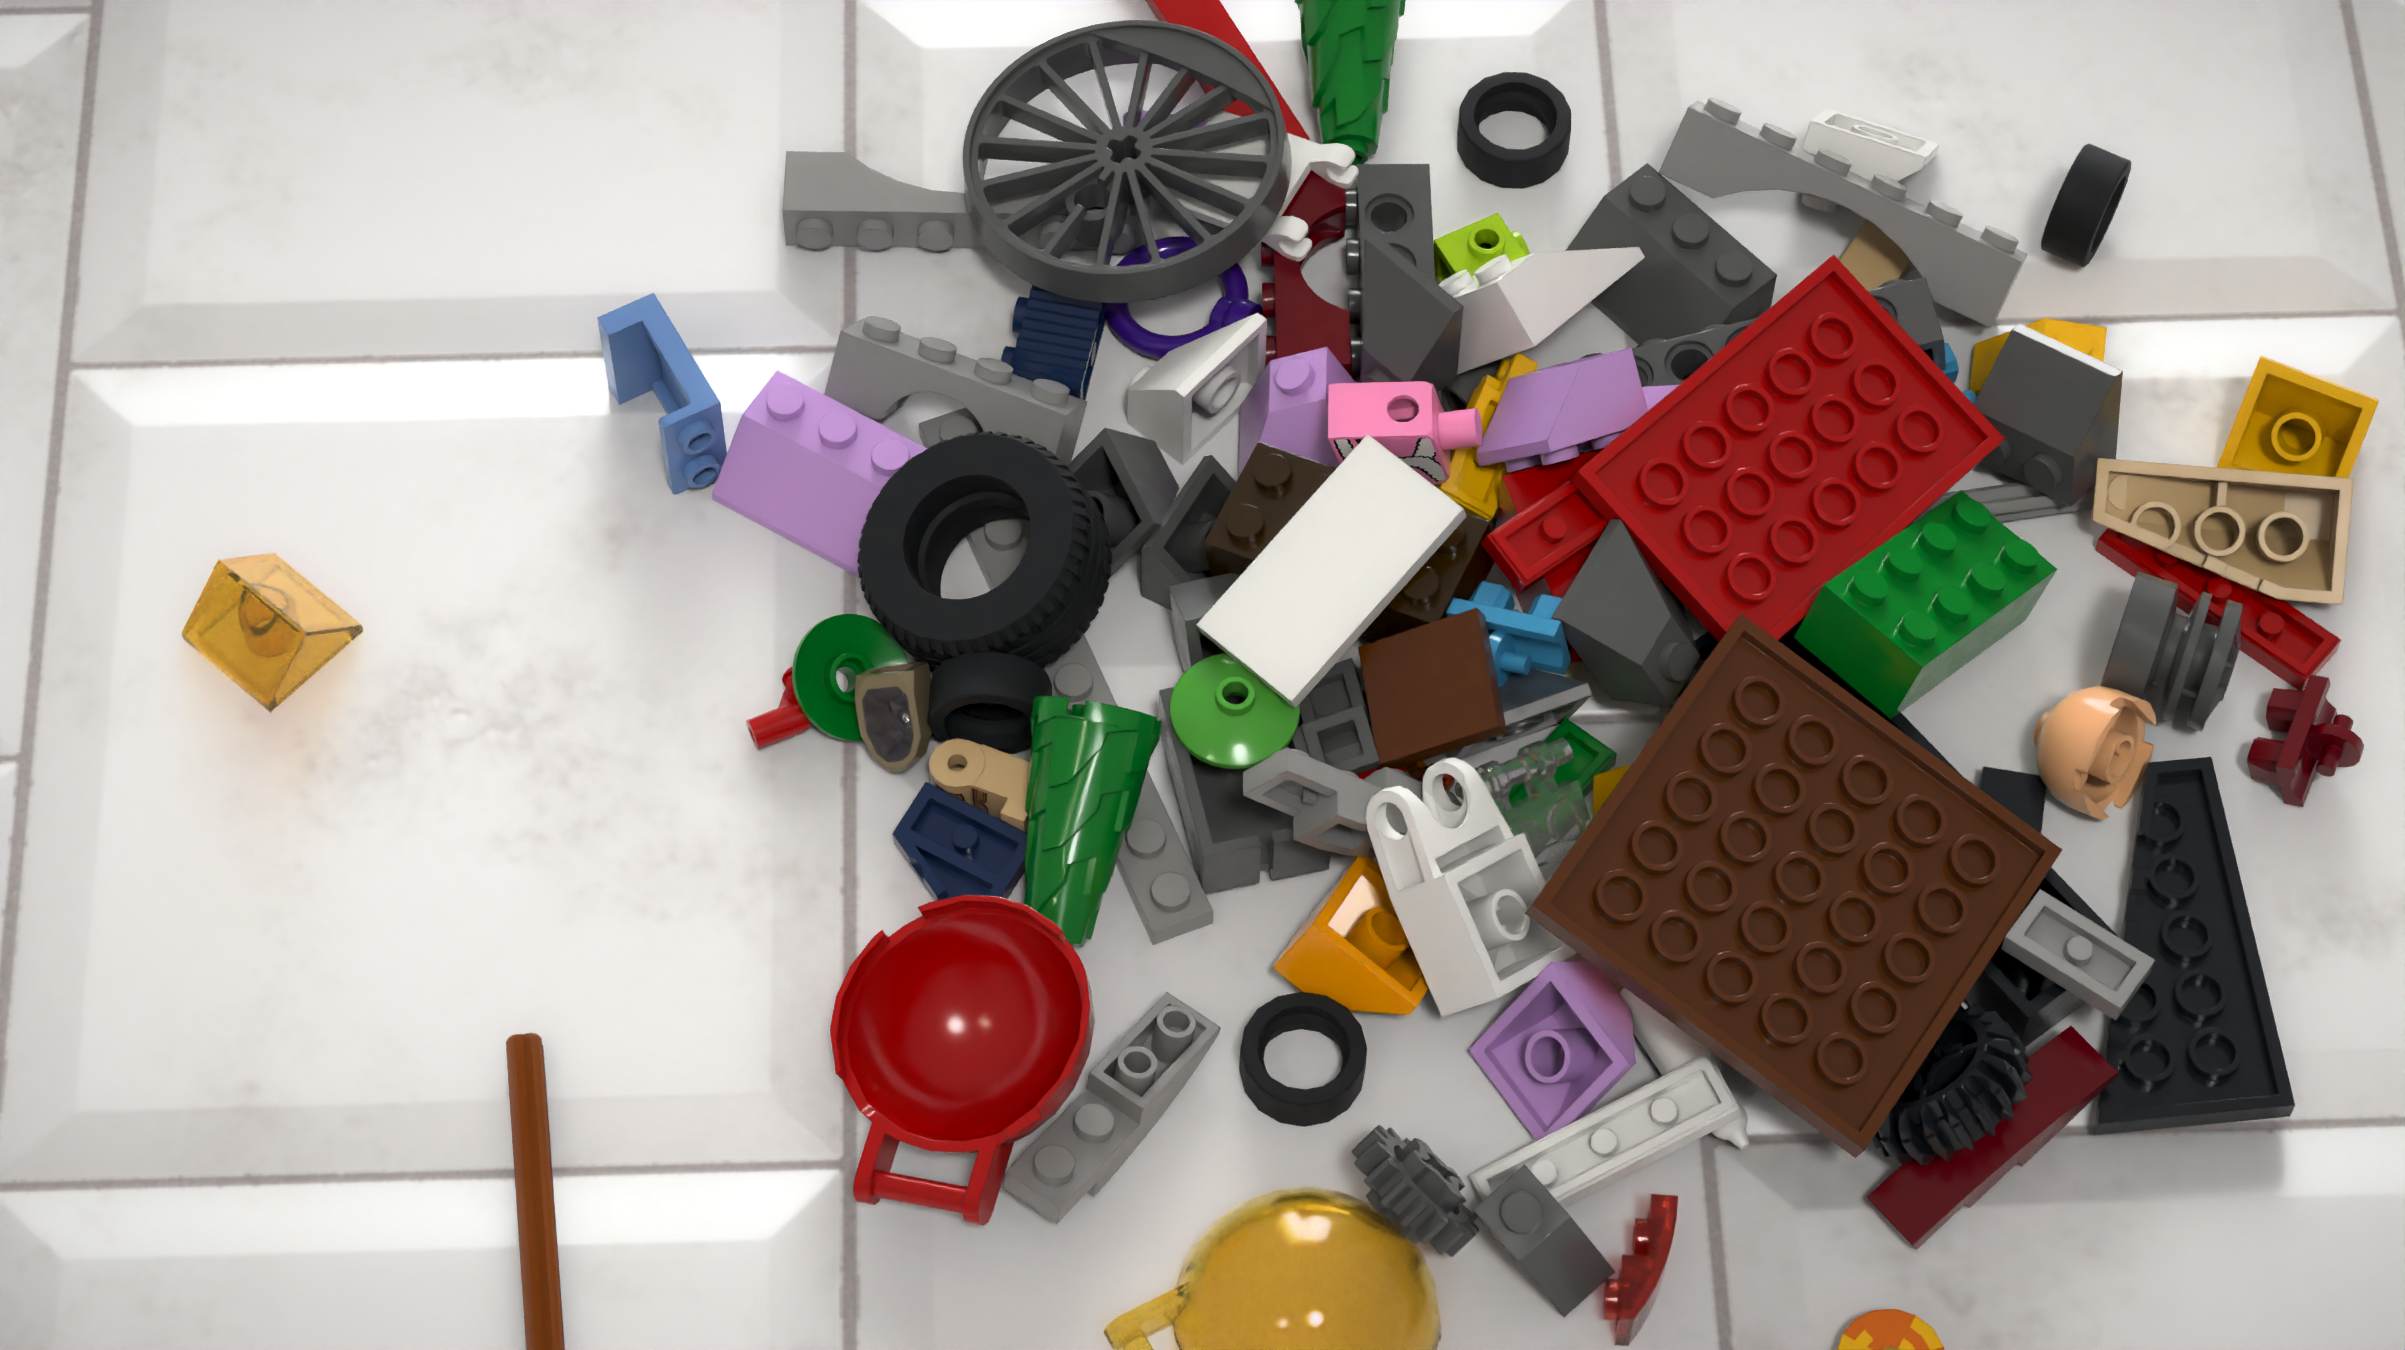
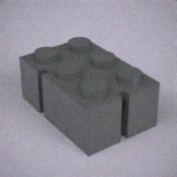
M1175 687L1159 690V721H1163L1160 735L1197 876L1205 894L1260 883V871L1269 869L1272 880L1329 869L1330 851L1321 850L1294 840L1293 816L1243 796V772L1250 768L1225 769L1209 765L1191 755L1180 744L1170 721V700ZM1228 696L1224 698L1231 704H1240L1246 700L1241 696ZM1298 726L1292 741L1287 747L1301 750L1310 757L1302 726Z

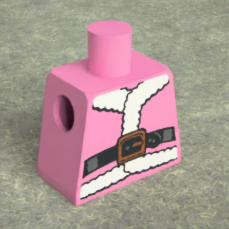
M1429 382L1329 384L1328 440L1339 465L1368 434L1427 481L1436 485L1445 483L1450 477L1451 449L1482 445V424L1478 409L1444 412L1434 385Z

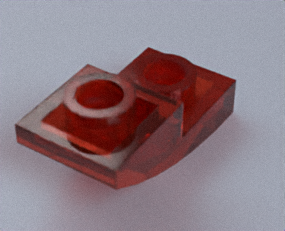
M1651 1194L1646 1218L1634 1219L1632 1255H1622L1617 1279H1605L1603 1320L1615 1321V1345L1629 1346L1641 1330L1654 1306L1666 1272L1677 1219L1678 1196Z

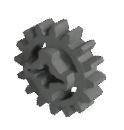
M1378 1125L1352 1150L1351 1153L1357 1158L1354 1162L1355 1166L1367 1176L1364 1182L1371 1189L1366 1194L1368 1201L1376 1212L1386 1217L1409 1242L1417 1244L1420 1241L1424 1245L1430 1242L1438 1254L1443 1255L1446 1252L1450 1257H1454L1479 1232V1228L1474 1223L1476 1216L1463 1205L1466 1202V1199L1460 1192L1465 1187L1463 1181L1455 1170L1443 1163L1422 1140L1414 1138L1410 1141L1406 1138L1402 1141L1392 1128L1389 1127L1385 1130L1381 1125Z

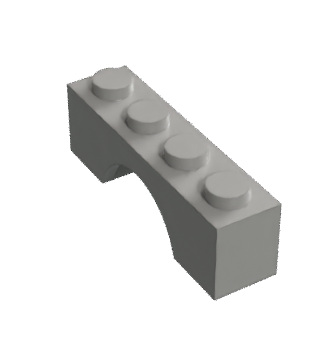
M869 316L840 331L824 395L862 415L879 421L901 408L912 394L921 392L939 393L953 398L965 406L978 420L984 432L992 431L993 433L1004 432L1008 435H1020L1022 438H1028L1034 441L1035 444L1046 447L1048 451H1051L1066 466L1071 462L1088 401L1069 395L1070 389L1067 386L1053 380L1036 379L1031 381L1012 374L1013 368L1009 364L996 359L979 358L974 360L956 353L957 347L943 339L934 337L918 339L900 332L901 326L898 323L882 317Z

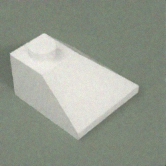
M1826 108L1810 121L1802 149L1814 155L1817 154L1819 149L1834 152L1852 162L1850 172L1872 181L1874 174H1878L1898 182L1923 169L1936 156L1940 144ZM1800 193L1803 194L1801 203L1817 210L1834 213L1836 212L1837 205L1845 207L1811 194Z
M1255 313L1169 351L1153 367L1145 366L1140 369L1132 378L1127 388L1128 425L1147 439L1154 440L1160 449L1181 465H1184L1240 412L1241 404L1264 371L1267 319L1259 313Z

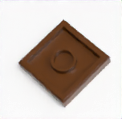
M1474 608L1358 647L1374 742L1380 760L1378 765L1382 768H1401L1507 734L1486 617L1479 609Z

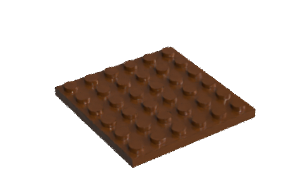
M1740 613L1525 914L1856 1158L1865 1151L2062 852V849Z

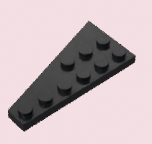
M2203 757L2148 762L2143 776L2121 939L2153 958L2155 962L2151 972L2117 1020L2111 1017L2109 1019L2104 1059L2118 1072L2119 1076L2099 1093L2093 1135L2290 1117L2295 1107V1102L2212 758Z

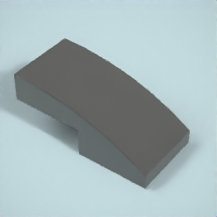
M1352 658L1336 663L1300 703V713L1303 720L1301 726L1311 758L1339 770L1359 774L1380 767L1378 765L1380 760L1375 747L1370 713L1358 670Z

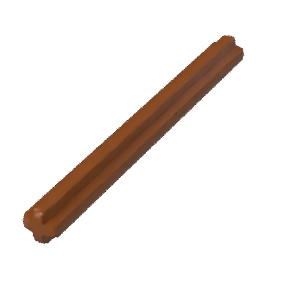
M531 1032L514 1034L506 1041L526 1350H565L544 1049L542 1038L538 1034Z

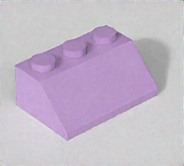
M777 370L742 414L712 491V498L727 508L859 577L858 567L860 564L857 562L860 551L859 539L862 536L861 531L867 521L866 517L868 511L872 508V503L888 480L912 457L922 453L927 448Z

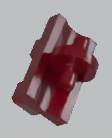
M2310 675L2304 691L2273 688L2266 711L2269 730L2288 733L2285 742L2257 737L2253 740L2248 753L2247 764L2251 779L2280 786L2284 804L2304 806L2316 771L2323 776L2331 777L2335 774L2337 767L2355 766L2361 759L2364 744L2361 738L2351 731L2353 720L2347 715H2337L2336 708L2326 699L2330 687L2329 677Z

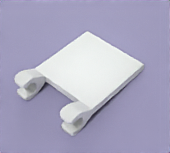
M1221 110L1211 116L1205 126L1240 118L1241 116ZM1287 133L1292 157L1290 184L1283 206L1273 225L1261 239V242L1266 243L1288 259L1301 261L1312 248V241L1309 238H1305L1309 229L1308 225L1300 218L1282 216V214L1311 170L1326 181L1344 189L1352 185L1358 176L1359 170L1356 166L1351 165L1355 159V152L1351 147L1340 143L1318 144ZM1262 135L1200 151L1266 156L1270 152V141L1268 135ZM1190 173L1248 199L1255 195L1263 179ZM1165 186L1197 219L1225 228L1237 217Z

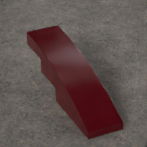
M2069 1026L2028 1057V1069L2032 1078L2024 1086L2027 1097L2021 1103L2012 1106L2014 1118L2000 1121L1994 1127L1996 1136H1983L1974 1143L1973 1151L1967 1147L1955 1151L1952 1159L1948 1162L1938 1155L1930 1164L1922 1166L1915 1159L1910 1163L1903 1164L1867 1196V1199L1916 1250L1965 1204L1969 1208L1974 1205L2017 1163L2021 1167L2027 1163L2119 1076L2118 1072L2072 1026Z

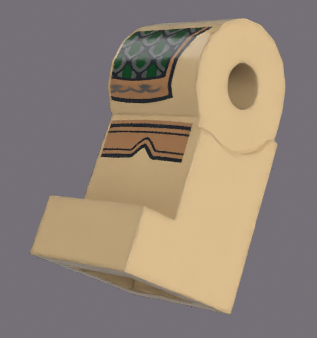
M959 738L947 740L935 748L929 760L933 786L1028 833L1029 815L1026 813L1025 807L1029 761L984 744L980 745L970 740Z

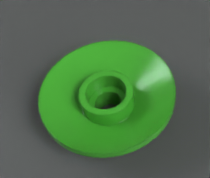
M1227 653L1213 655L1191 666L1176 683L1170 700V721L1180 744L1197 759L1209 765L1225 769L1251 768L1269 758L1273 753L1286 748L1297 731L1300 718V704L1296 709ZM1228 696H1241L1246 700L1240 704H1231L1224 698Z

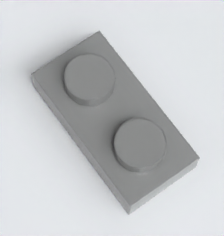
M2041 889L2007 933L2001 947L2003 951L2114 1020H2117L2147 978L2155 962L2150 956Z

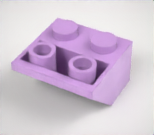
M1632 348L1560 363L1510 378L1483 437L1482 445L1479 446L1476 453L1479 466L1504 462L1506 471L1513 472L1539 464L1549 465L1580 456L1579 452L1591 448L1593 450L1602 449L1609 445L1648 412Z

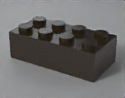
M1258 441L1204 541L1211 577L1227 573L1241 575L1336 468ZM1466 513L1467 517L1362 635L1380 640L1447 618L1446 612L1453 598L1468 601L1478 585L1486 580L1495 563L1481 545L1486 535L1491 533L1490 521Z

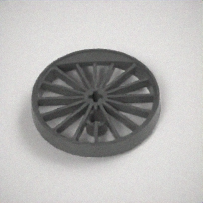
M1150 20L1113 21L1082 27L1056 36L1019 57L992 82L982 95L970 118L963 145L964 190L968 213L978 236L992 255L1011 272L1041 289L1068 298L1100 303L1139 302L1174 295L1203 284L1235 265L1261 241L1276 220L1288 192L1292 167L1290 142L1282 112L1273 89L1260 70L1241 52L1210 34L1183 25ZM1138 63L1125 126H1121L1104 67ZM1152 64H1160L1178 71L1140 121ZM1095 70L1112 129L1066 84L1065 79L1086 71ZM1196 79L1215 88L1168 117ZM1049 89L1085 128L1027 103L1038 94ZM1237 100L1246 103L1255 113L1192 129ZM1012 119L1061 141L1003 138L998 136ZM1262 135H1268L1270 141V152L1266 156L1200 151ZM988 159L1051 163L984 180ZM1190 173L1263 179L1255 195L1248 199ZM1057 186L1004 220L999 219L989 205V202ZM1165 186L1237 217L1218 234L1211 235ZM1151 196L1198 246L1166 259L1160 258L1143 200ZM1134 203L1150 262L1131 266H1109L1114 241L1123 232L1129 204ZM1066 207L1068 217L1044 249H1036L1019 238L1020 235ZM1093 207L1105 208L1097 213H1086L1087 209ZM1074 240L1085 246L1099 247L1096 262L1093 265L1079 264L1060 258Z

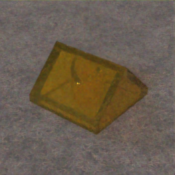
M268 553L218 559L181 634L183 640L271 713L363 632V628L357 620L277 554Z

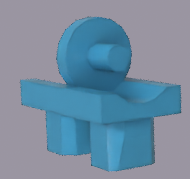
M1482 581L1468 601L1453 598L1446 612L1447 617L1474 608L1479 609L1485 615L1499 688L1504 685L1510 672L1527 675L1530 668L1564 675L1571 662L1561 621L1551 619L1563 598L1541 594L1535 597L1528 614L1513 611L1515 602L1511 591L1503 585Z

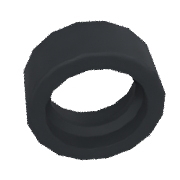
M1502 72L1482 79L1468 90L1460 105L1457 131V150L1467 169L1480 180L1501 188H1527L1545 182L1560 170L1568 155L1571 135V109L1561 91L1548 80L1526 72ZM1503 111L1523 112L1536 117L1549 129V137L1539 145L1530 148L1507 149L1491 143L1479 131V124L1490 115Z
M2092 144L2083 146L2074 160L2052 207L2042 236L2041 249L2079 266L2085 267L2088 265L2100 246L2119 205L2131 171V161Z
M994 651L964 653L946 659L933 671L930 683L928 724L934 736L943 742L959 738L970 740L980 745L984 744L1008 754H1015L1031 748L1032 732L1030 717L1034 698L1036 696H1052V683L1045 670L1033 661L1017 655Z
M1297 992L1277 996L1258 1008L1244 1028L1240 1048L1239 1071L1245 1093L1259 1111L1279 1123L1306 1127L1331 1121L1347 1111L1362 1090L1367 1056V1045L1362 1026L1347 1007L1326 995ZM1299 1029L1320 1032L1334 1040L1339 1046L1343 1059L1341 1071L1334 1080L1321 1087L1306 1090L1287 1087L1271 1078L1266 1071L1264 1053L1270 1040L1283 1032Z

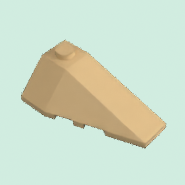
M2097 458L2092 522L2277 600L2343 605L2354 479Z

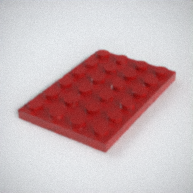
M1833 254L1581 467L1570 481L1608 522L1611 519L1622 520L1652 570L1718 642L1740 613L1779 641L1806 617L1824 584L1908 527L1995 450L2005 438Z

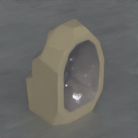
M926 662L889 664L867 669L856 675L855 705L860 735L872 758L891 773L904 772L912 768L926 754L933 734L928 724L931 675L929 665Z

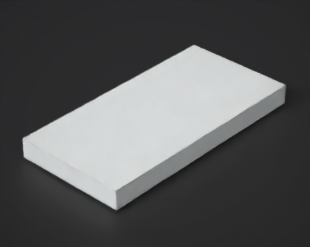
M1367 434L1196 625L1203 635L1296 709L1467 517L1466 513L1455 501Z

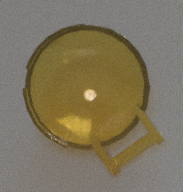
M1301 1187L1279 1189L1247 1200L1215 1220L1193 1245L1185 1258L1175 1288L1117 1317L1107 1325L1104 1335L1114 1350H1154L1147 1337L1173 1325L1175 1340L1179 1350H1437L1439 1340L1441 1341L1442 1325L1435 1281L1422 1251L1415 1243H1411L1405 1238L1396 1225L1383 1215L1377 1213L1372 1205L1340 1191Z

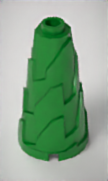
M1295 0L1300 12L1302 47L1309 68L1312 107L1316 108L1321 144L1340 143L1351 147L1355 152V159L1351 165L1357 167V164L1366 163L1368 156L1376 154L1378 148L1382 114H1385L1388 110L1394 44L1397 39L1399 18L1404 16L1406 0Z
M1036 696L1030 717L1032 745L1025 811L1029 815L1025 854V880L1027 883L1024 904L1053 921L1064 932L1066 939L1074 949V946L1084 947L1086 938H1092L1103 893L1106 892L1113 875L1124 832L1131 828L1150 757L1160 740L1163 721H1156L1157 717L1139 711L1085 700V705L1074 704L1072 710H1069V697Z

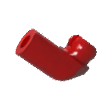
M792 667L786 670L782 677V682L786 689L783 692L779 707L746 720L750 736L757 750L803 733L812 726V723L805 716L796 699L792 682Z

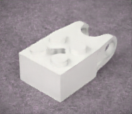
M1454 757L1443 758L1427 768L1423 776V802L1407 788L1401 786L1385 788L1371 797L1367 805L1365 817L1367 830L1389 894L1388 896L1442 1017L1496 1000L1537 977L1551 962H1563L1577 954L1575 950L1525 914L1546 884L1524 832L1515 836L1512 834L1483 779L1475 768L1464 760ZM1444 774L1453 776L1460 783L1464 794L1462 806L1453 804L1443 786ZM1388 803L1396 805L1402 812L1407 826L1406 835L1397 833L1390 826L1386 817Z

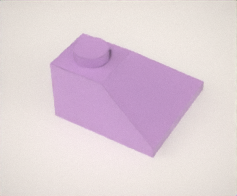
M1328 347L1269 361L1240 406L1238 478L1258 441L1334 468L1339 466L1328 440L1329 384L1356 382Z
M1551 962L1468 1051L1533 1138L1538 1141L1584 1117L1636 1064L1632 1010L1602 971L1591 962Z

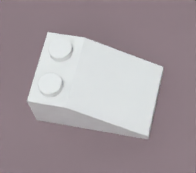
M1639 247L1534 252L1511 262L1507 255L1503 254L1482 265L1474 272L1472 277L1468 270L1464 269L1442 281L1438 285L1464 306L1457 374L1538 345L1644 259L1645 256Z

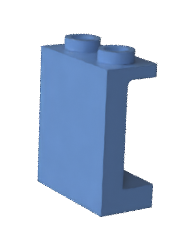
M651 293L597 317L608 387L618 404H623L653 390L667 415L659 419L658 423L667 483L673 494H679L690 488H702L711 484L718 478L727 455L721 403L655 294Z

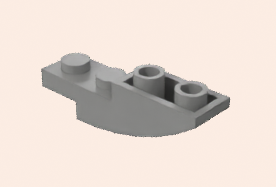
M1288 747L1273 753L1269 758L1243 772V796L1293 816L1294 840L1321 850L1348 856L1377 858L1365 819L1367 805L1373 795L1385 788L1401 786L1409 789L1423 802V782L1407 776L1401 770L1384 767L1372 772L1367 778L1360 779L1353 772L1339 770L1309 757L1307 753ZM1445 790L1453 804L1462 806V799L1455 797L1452 792ZM1388 803L1386 817L1390 826L1397 833L1406 835L1407 826L1402 812L1396 805Z
M1166 992L1089 1072L1086 1089L1006 1171L1003 1188L1058 1224L1086 1193L1094 1197L1125 1163L1185 1086L1218 1037L1221 1027Z

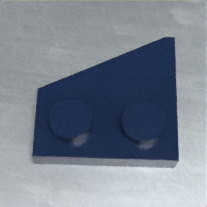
M925 782L892 833L894 844L935 901L961 895L999 896L1008 899L1025 872L1028 833Z

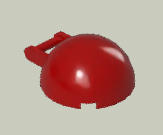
M961 895L919 906L918 909L923 916L904 925L889 937L881 930L870 940L849 967L836 995L830 1035L835 1072L843 1080L858 1110L872 1122L854 1178L853 1194L855 1200L861 1203L876 1205L880 1199H887L963 1214L965 1222L984 1226L992 1216L1014 1142L1031 1134L1054 1116L1074 1091L1090 1054L1095 1018L1092 991L1084 965L1079 955L1066 939L1064 932L1053 921L1028 905L999 896ZM899 1141L930 1152L960 1154L978 1152L968 1186L891 1173L890 1170Z

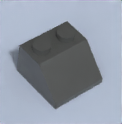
M2019 323L2011 330L1974 403V406L2005 438L1980 463L2062 503L2072 506L2095 487L2097 458L2116 459L2123 371Z

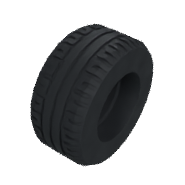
M988 431L980 434L976 432L968 433L964 436L959 435L950 440L947 439L932 445L922 453L912 457L881 489L880 494L872 503V508L868 511L867 521L863 525L862 536L859 539L860 551L857 562L860 564L858 567L859 577L861 578L860 584L873 615L898 644L917 662L928 663L931 672L946 659L964 653H982L986 651L1014 654L1033 661L1042 669L1045 668L1047 664H1052L1059 657L1067 653L1070 647L1081 639L1083 633H1086L1090 627V622L1099 613L1098 608L1103 604L1105 598L1103 595L1107 592L1108 580L1111 577L1110 564L1112 563V553L1110 550L1112 546L1108 538V527L1094 500L1067 466L1051 451H1048L1046 447L1035 444L1034 441L1022 438L1020 435H1008L1004 432L993 433ZM1020 518L1030 521V538L1024 557L1015 571L1002 584L985 594L972 598L947 599L941 597V578L944 566L951 552L966 535L983 524L998 519Z

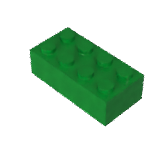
M1960 490L1824 584L1793 638L1889 719H1892L2022 624L2029 616L2057 571V568L2043 558L2033 545L2020 539L1992 516L1983 504L1973 500Z

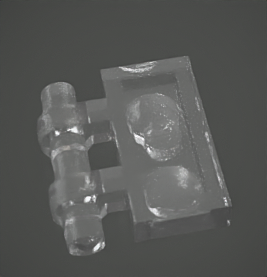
M1559 738L1547 744L1538 740L1520 748L1517 757L1501 764L1498 761L1492 760L1475 768L1483 779L1512 834L1515 836L1524 832L1539 867L1566 856L1591 821L1578 780L1563 781L1556 784L1554 778L1557 767L1570 762L1573 758L1572 748L1564 738ZM1457 782L1455 794L1459 802L1463 804V790L1460 783ZM1524 782L1528 797L1510 804L1508 795L1511 787Z

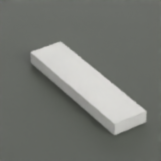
M1707 1053L1470 1175V1178L1483 1201L1525 1164L1558 1203L1565 1208L1742 1117V1113L1710 1053Z

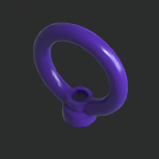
M1184 236L1155 240L1160 258L1162 259L1178 255L1198 246L1190 237ZM1146 244L1131 251L1116 266L1149 263L1150 258ZM1237 262L1218 275L1223 284L1225 295L1216 302L1210 315L1209 324L1197 331L1177 336L1151 332L1133 319L1129 312L1128 303H1107L1106 319L1114 334L1126 346L1140 354L1161 359L1173 349L1255 313L1262 315V306L1249 300L1248 283L1242 268Z

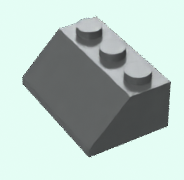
M1648 163L1604 195L1566 249V251L1639 247L1645 258L1591 301L1595 307L1637 344L1655 338L1669 340L1693 334L1711 324L1730 325L1754 319L1771 308L1777 274ZM1691 374L1683 376L1680 380L1684 381Z

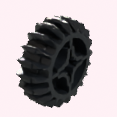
M1980 1004L1969 1006L1967 1009L1960 1005L1871 1140L1873 1146L1876 1149H1880L1885 1157L1894 1156L1901 1165L1910 1163L1915 1159L1922 1166L1930 1164L1938 1155L1948 1162L1952 1159L1955 1151L1964 1147L1973 1151L1974 1143L1983 1136H1996L1994 1127L2000 1121L2014 1118L2012 1106L2021 1103L2027 1097L2024 1086L2032 1078L2028 1069L2029 1059L2024 1052L2026 1048L2017 1033L2012 1030L2008 1022L2002 1019L1996 1011L1986 1012Z

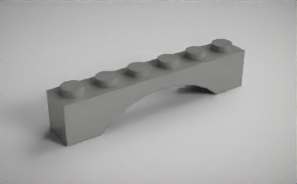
M1710 97L1706 104L1696 101L1687 108L1658 172L1659 174L1713 199L1742 191L1783 190L1811 194L1843 205L1874 223L1900 246L1921 276L1926 277L1934 302L1989 328L1997 320L2028 255L2016 249L2019 243L2017 238L1991 226H1985L1982 233L1960 222L1963 214L1941 202L1930 200L1926 207L1906 198L1905 195L1908 189L1885 176L1874 174L1872 181L1850 172L1852 162L1834 152L1819 149L1817 154L1814 155L1794 146L1797 137L1780 127L1764 123L1760 130L1739 120L1742 111L1724 101Z
M786 151L782 209L786 246H803L810 249L841 246L864 247L871 250H881L887 247L925 248L932 251H941L948 248L988 250L972 224L966 205L965 193L930 190L897 181L869 168L847 152ZM1057 186L989 202V205L997 217L1004 220ZM1147 197L1143 201L1149 218V197ZM1134 203L1128 206L1123 232L1114 241L1112 253H1126L1145 244ZM1066 207L1020 235L1019 238L1036 249H1044L1068 217ZM1093 207L1087 209L1086 213H1097L1105 208ZM1074 240L1067 251L1098 250L1099 247L1085 246Z

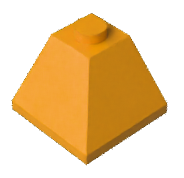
M1357 856L1297 930L1272 967L1300 991L1326 995L1347 1007L1349 1011L1410 1015L1417 1008L1429 989L1388 896L1389 894L1379 864L1368 857Z

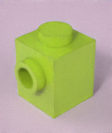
M1497 212L1434 240L1435 282L1440 284L1448 277L1464 269H1467L1472 277L1478 268L1498 256L1506 254L1511 262L1529 255V249L1521 234L1517 231L1511 232Z

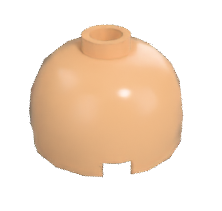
M2096 686L2072 692L2062 699L2051 711L2046 712L2040 718L2035 728L2034 744L2037 746L2036 763L2038 773L2051 795L2066 806L2100 820L2109 818L2104 810L2112 800L2115 807L2122 809L2130 801L2142 782L2147 764L2152 758L2154 745L2143 741L2145 722L2156 726V715L2150 702L2120 690Z

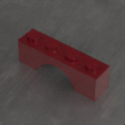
M1311 170L1282 214V216L1300 218L1307 223L1309 229L1305 238H1309L1312 241V248L1307 256L1301 261H1293L1281 255L1266 243L1261 242V267H1273L1274 275L1273 283H1262V315L1266 319H1275V336H1266L1265 368L1270 360L1328 347L1351 376L1349 310L1330 304L1319 297L1307 285L1301 273L1305 263L1318 249L1332 241L1345 237V189L1326 181Z

